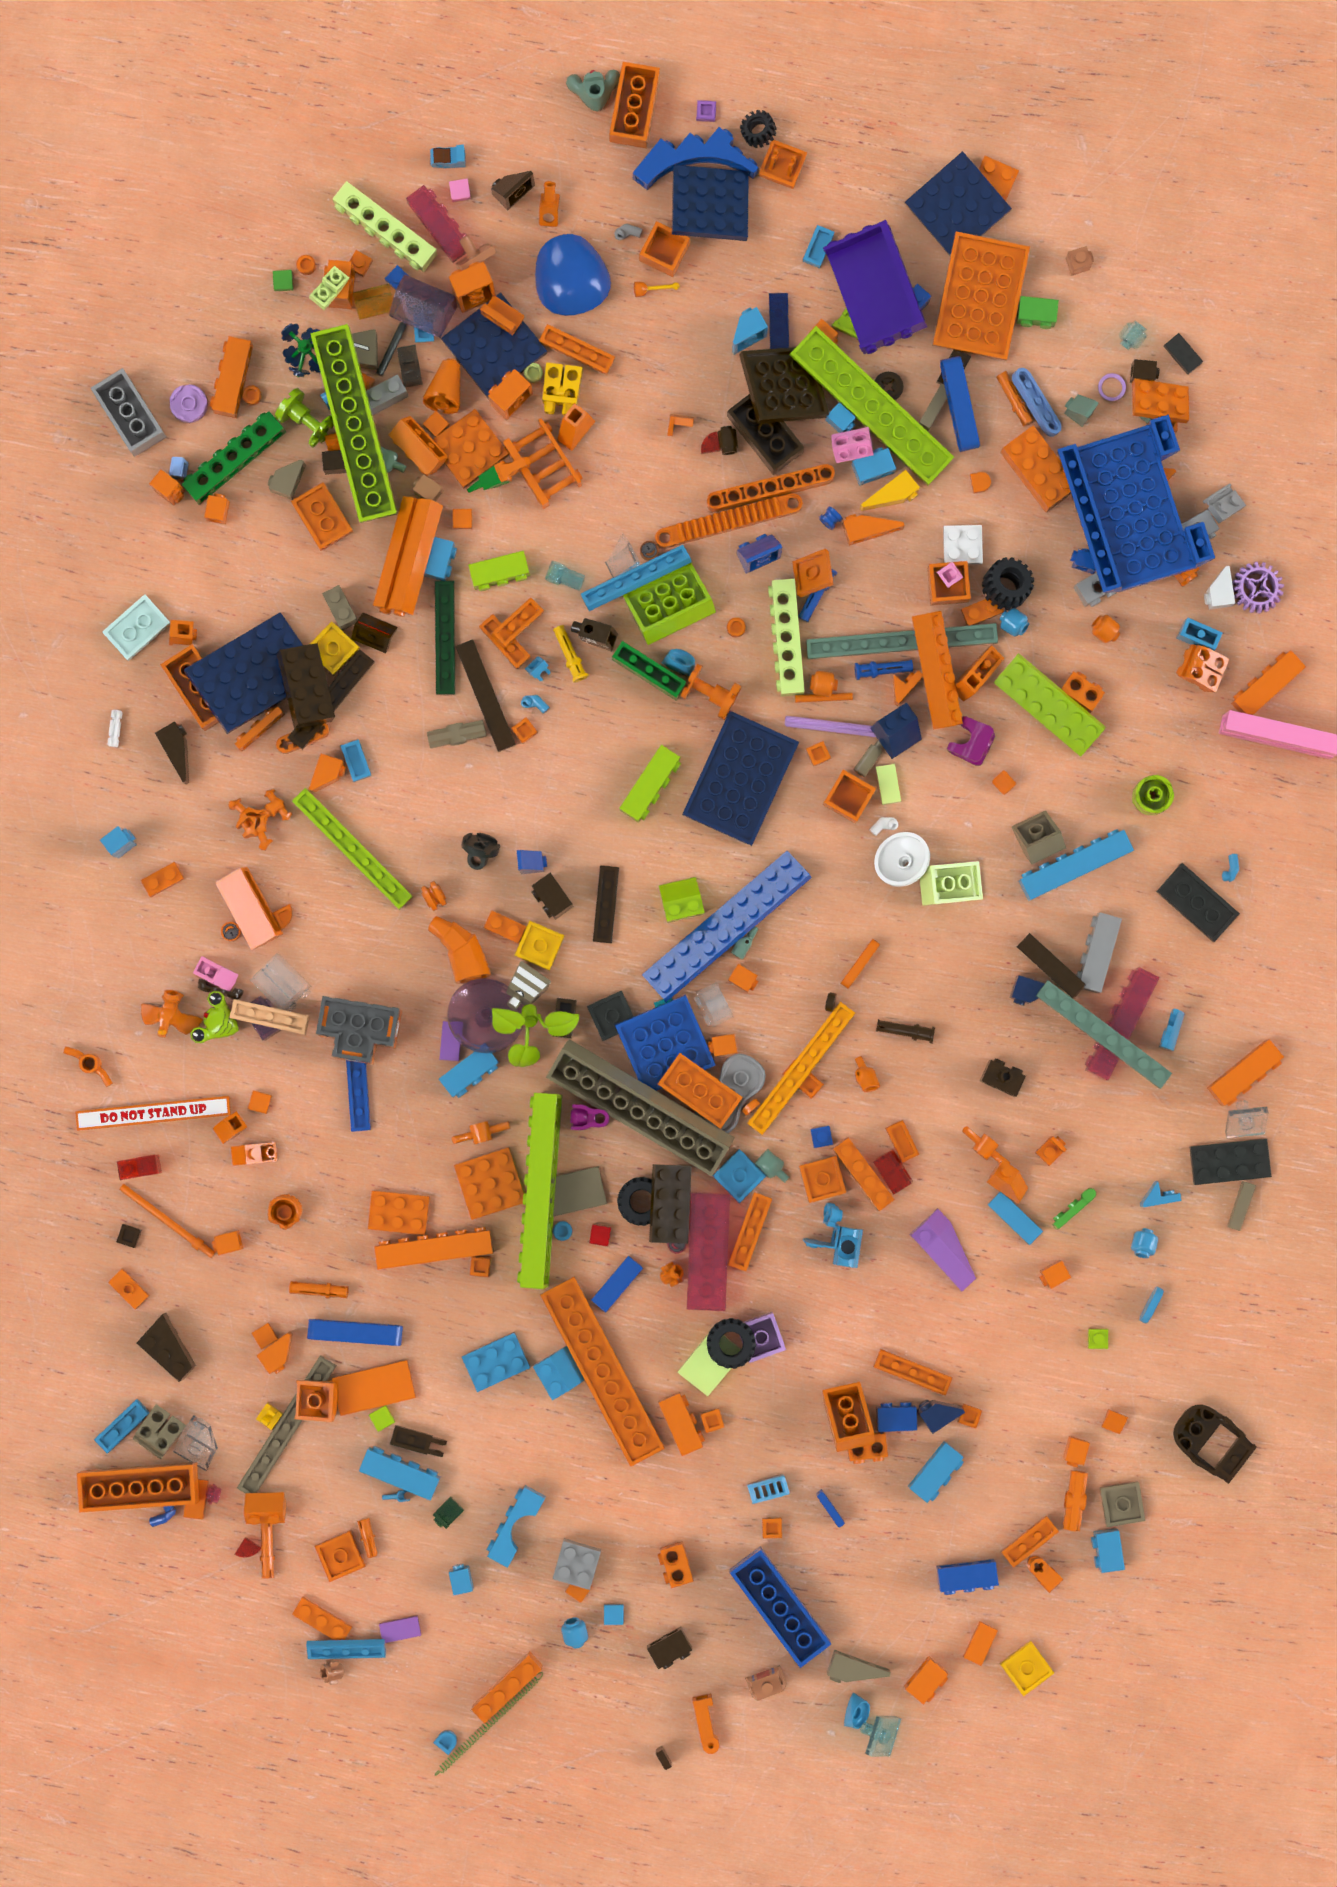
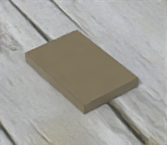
M599 1166L556 1176L553 1217L607 1204Z

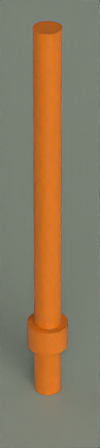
M125 1184L120 1187L119 1190L190 1242L194 1249L202 1251L210 1258L215 1255L216 1252L205 1245V1241L201 1238L193 1236Z

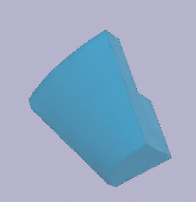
M1175 1008L1172 1009L1159 1047L1174 1051L1185 1016L1184 1012Z

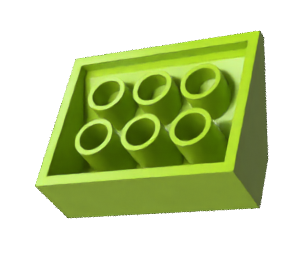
M692 563L622 595L647 645L716 613L712 598Z

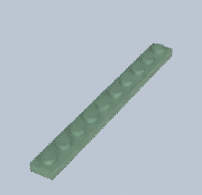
M996 623L945 628L948 648L998 643ZM914 630L806 639L808 659L918 650Z

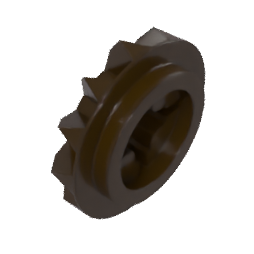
M883 372L874 380L883 390L885 389L883 384L888 385L893 381L891 387L893 391L888 390L887 393L894 400L901 396L904 387L903 381L896 373Z

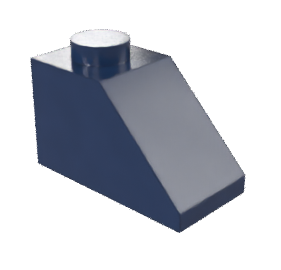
M1018 975L1016 976L1010 998L1014 999L1013 1003L1024 1006L1025 1003L1029 1004L1039 999L1036 995L1045 983Z

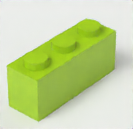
M524 550L468 565L474 589H479V591H486L493 585L498 587L509 584L508 581L512 580L521 582L530 576Z

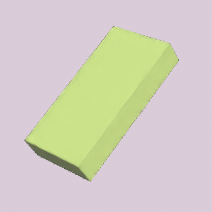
M895 764L876 767L882 805L901 802Z

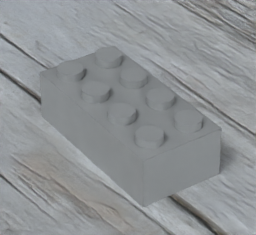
M123 368L91 387L92 392L134 457L167 437Z

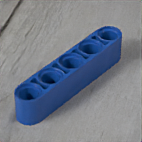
M956 356L940 360L941 373L958 449L960 452L979 448L980 441L961 357Z
M309 1319L307 1339L401 1346L403 1326Z

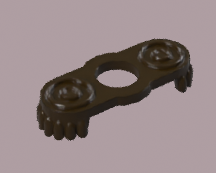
M199 979L198 988L205 992L220 991L224 996L236 1000L240 999L244 990L237 988L230 992L208 986L206 980Z

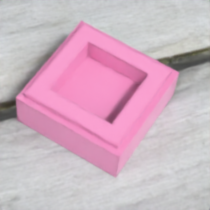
M468 179L449 182L452 202L471 199Z

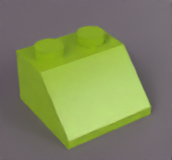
M696 877L659 885L667 923L705 914Z

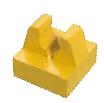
M267 1403L256 1420L272 1430L283 1413Z

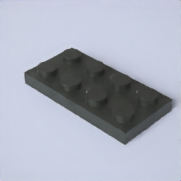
M1267 1139L1189 1147L1194 1185L1272 1177Z

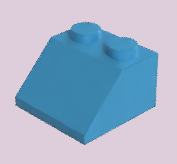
M757 307L754 309L748 308L741 313L742 315L739 318L733 340L732 353L734 355L767 337L768 326Z
M567 1346L533 1366L552 1401L585 1381Z

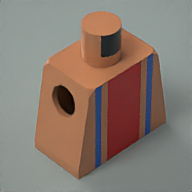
M780 1665L745 1678L752 1697L757 1701L784 1691L787 1685Z

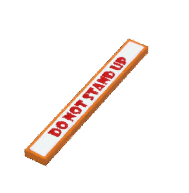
M230 1096L75 1111L77 1131L227 1116L231 1115Z

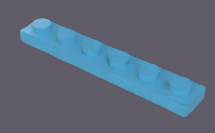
M681 545L581 593V597L588 610L591 611L691 563V558L684 545Z

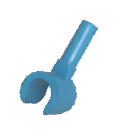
M400 1490L397 1494L382 1495L383 1500L397 1499L399 1502L410 1501V1499L404 1498V1494L408 1492L406 1490Z

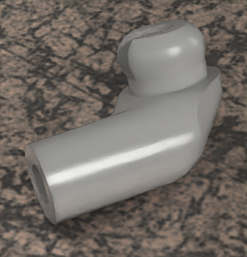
M624 224L615 230L614 235L617 240H623L630 235L640 238L642 228Z

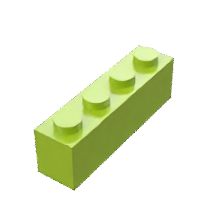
M660 745L619 810L638 823L641 819L644 821L650 812L648 808L651 803L655 805L660 797L658 793L661 788L665 789L671 781L668 777L672 771L676 773L681 765L679 762L680 756Z

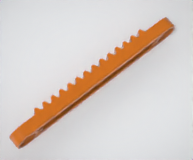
M792 493L736 507L728 511L714 513L713 515H707L698 519H692L691 521L677 523L676 525L659 529L655 535V540L659 547L670 548L789 516L801 510L802 499L798 494ZM796 499L798 501L797 508H790L788 501ZM667 533L670 536V541L662 543L659 540L660 535Z

